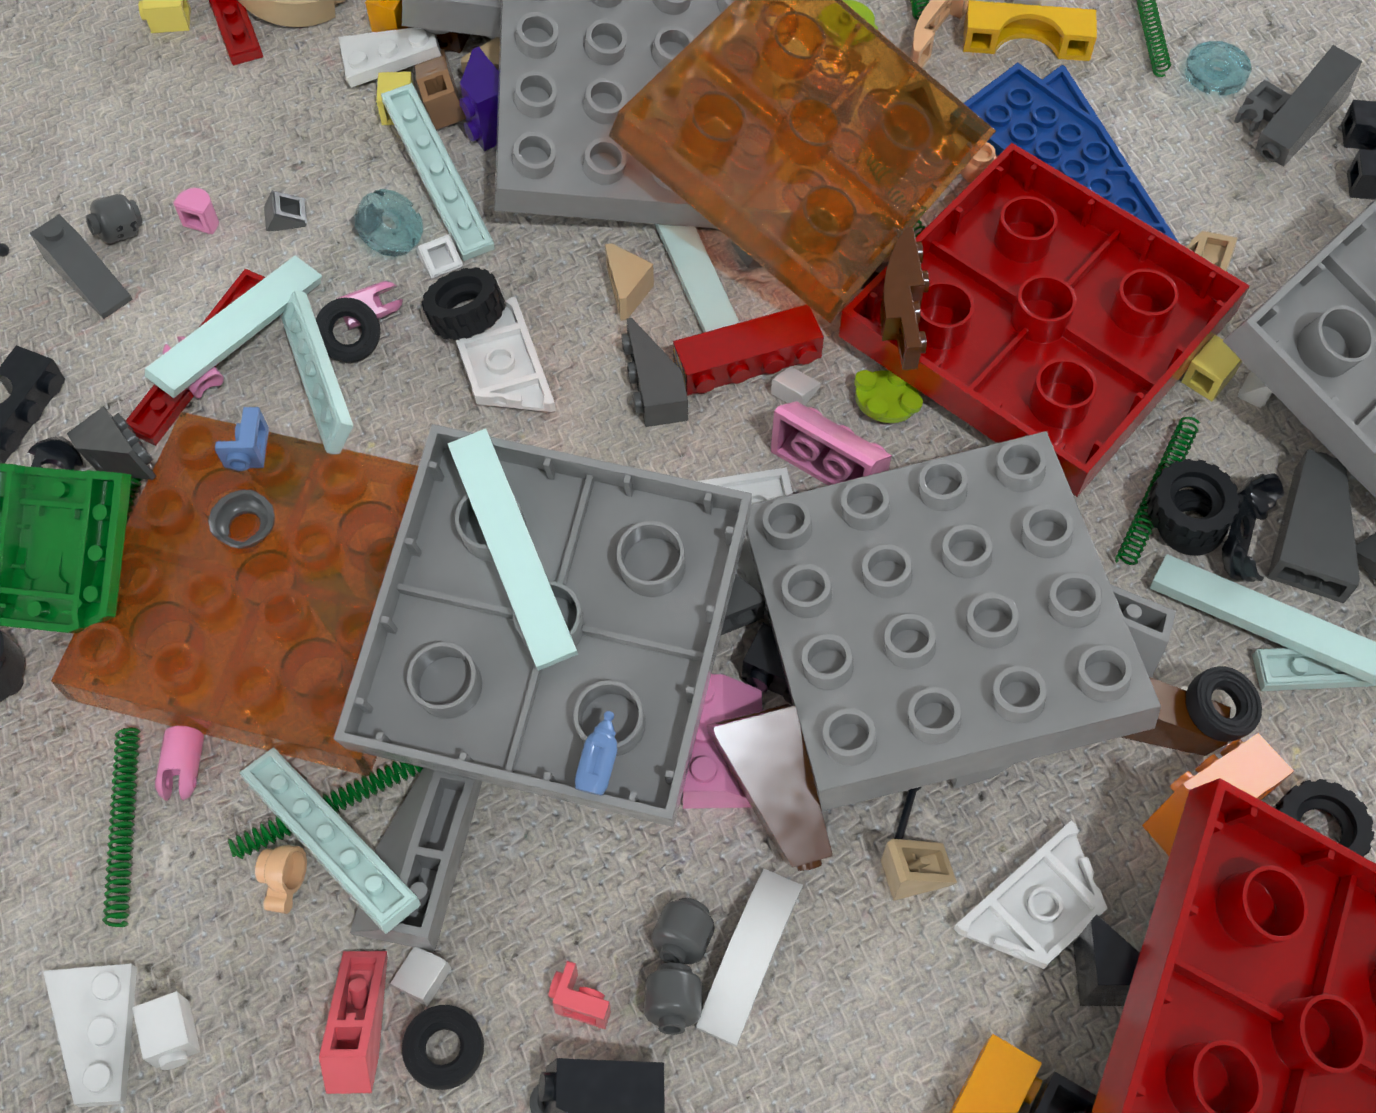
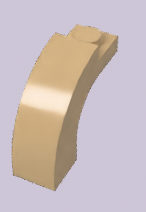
M345 0L238 1L252 14L267 22L287 27H307L322 24L335 18V5Z

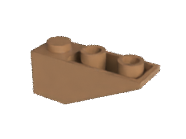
M444 49L440 50L442 56L415 65L416 80L421 97L436 130L466 119V115L460 105V96Z

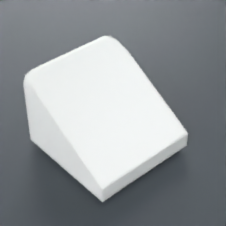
M450 234L419 245L416 249L431 279L463 267Z
M790 366L772 380L771 394L786 403L797 401L805 406L820 388L821 383Z
M1251 371L1241 387L1238 397L1261 408L1265 406L1272 391Z
M413 947L390 985L428 1007L452 968L446 960L421 948Z

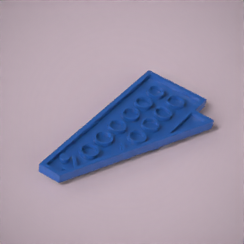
M1017 62L952 111L951 121L977 141L991 144L995 148L996 155L999 156L1013 143L1178 242L1064 65L1059 66L1044 79H1041Z

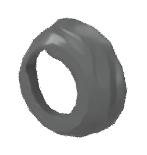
M239 490L222 497L211 509L208 519L210 531L215 538L231 547L241 549L254 547L263 541L273 530L275 522L273 506L264 496L254 490ZM246 513L256 515L260 519L261 524L255 535L248 538L246 542L235 541L230 538V526L236 517Z

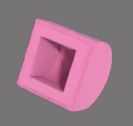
M190 188L181 192L173 204L182 225L204 233L214 234L219 225V219L209 194L200 188Z

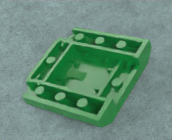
M0 463V626L79 633L116 617L132 475L116 472L65 470Z

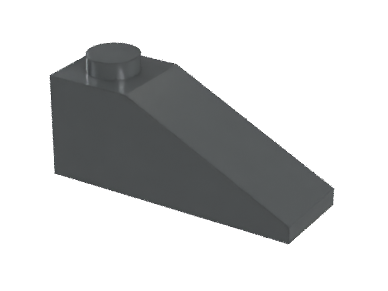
M60 214L30 232L44 260L103 319L133 300L131 295L82 236Z

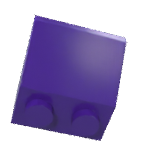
M478 46L472 50L462 76L460 86L463 98L459 101L466 115L467 122L464 123L466 134L472 142L477 141L481 148L487 151L497 145L499 71Z

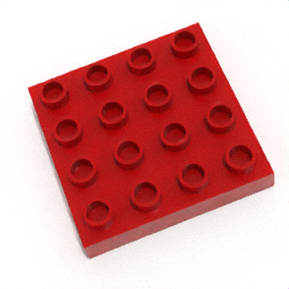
M1011 143L915 238L916 242L921 241L923 262L921 268L922 270H927L929 276V291L923 293L920 306V322L918 323L919 331H924L926 334L927 348L926 353L920 355L918 369L902 370L897 340L882 341L880 307L887 266L842 310L839 337L996 443L1047 431L1073 495L1078 497L1187 371L1196 355L1214 335H1218L1237 313L1250 285Z
M1221 778L1190 789L1092 1113H1376V863Z

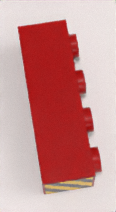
M805 304L673 341V362L682 370L687 396L695 393H707L720 386L731 383L738 384L749 378L766 373H777L790 366L812 363L822 357L824 335L810 305Z

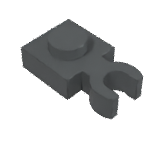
M1264 79L1246 96L1234 122L1239 123L1244 118L1250 119L1252 123L1249 131L1254 132L1259 128L1262 119L1270 122L1291 95Z

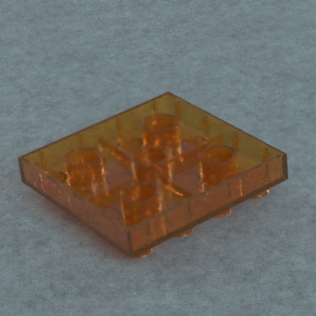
M735 0L618 111L609 137L831 324L890 256L904 229L916 226L975 158L996 130L842 0Z
M181 412L153 469L156 477L147 481L126 525L116 617L103 623L90 625L83 631L74 633L51 682L71 701L169 726L195 728L204 735L267 751L274 747L282 755L369 776L377 756L345 749L334 740V735L419 466L347 449H342L340 454H330L326 452L323 444L269 432L264 468H249L245 471H237L225 468L215 452V443L217 441H236V424ZM254 490L264 496L273 506L275 522L271 533L254 547L244 549L231 547L215 538L210 531L208 523L211 509L215 504L231 492ZM246 513L236 517L230 526V538L235 541L246 542L248 538L255 535L261 524L258 516Z

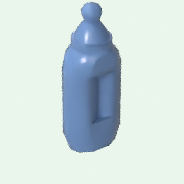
M611 711L604 713V720L594 728V732L584 742L575 776V789L602 796L608 788L618 750L615 739L616 732L611 722L614 719V713Z

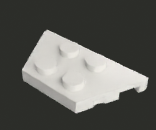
M516 296L506 301V308L502 311L501 318L497 319L491 328L489 327L483 333L473 335L471 338L456 340L476 404L544 412L556 411L553 396Z
M1071 820L963 917L955 925L954 930L964 937L1045 969L1080 936L1096 914L1100 917L1108 909L1100 888L1094 883V871L1088 857H1084L1077 838L1079 831L1076 824Z

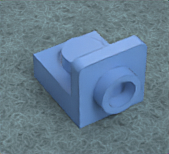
M243 407L241 423H237L235 427L236 441H217L215 443V452L225 468L237 471H245L249 468H264L269 427L260 408Z

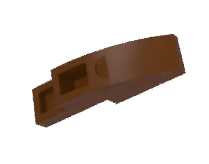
M906 227L891 253L886 270L880 307L882 341L897 340L902 370L918 369L920 355L925 354L927 348L926 334L924 331H919L918 323L920 322V306L923 293L929 291V276L927 270H922L921 268L923 247L921 241L916 242L913 227Z

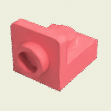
M567 961L563 973L556 971L549 990L548 997L553 998L552 1003L555 1014L606 1029L611 1014L610 1002L604 1000L605 995L592 988L580 987L579 991L573 990L578 976L577 965Z

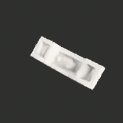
M763 869L718 969L704 1004L701 1017L696 1025L697 1030L737 1047L783 931L789 922L803 888L802 884Z

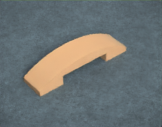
M931 0L918 19L914 31L909 62L911 75L916 76L930 59L935 32L949 14L961 19L967 11L969 0Z

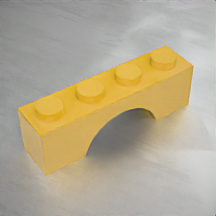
M969 0L964 21L963 52L995 54L998 48L1005 42L1013 39L1027 38L1047 45L1053 50L1058 59L1090 61L1097 39L1096 10Z

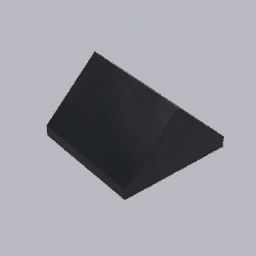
M1096 914L1073 943L1080 1006H1124L1140 952Z

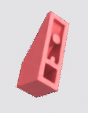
M343 951L319 1054L326 1094L372 1093L380 1051L388 960L387 951Z

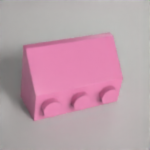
M796 401L780 405L774 411L771 453L826 485L889 471L892 455L887 453L883 447L876 443H869L855 435L850 428L838 425L825 418L815 408L806 407Z
M711 674L683 789V809L752 808L708 734L706 725L761 711L762 691L758 688L723 674Z

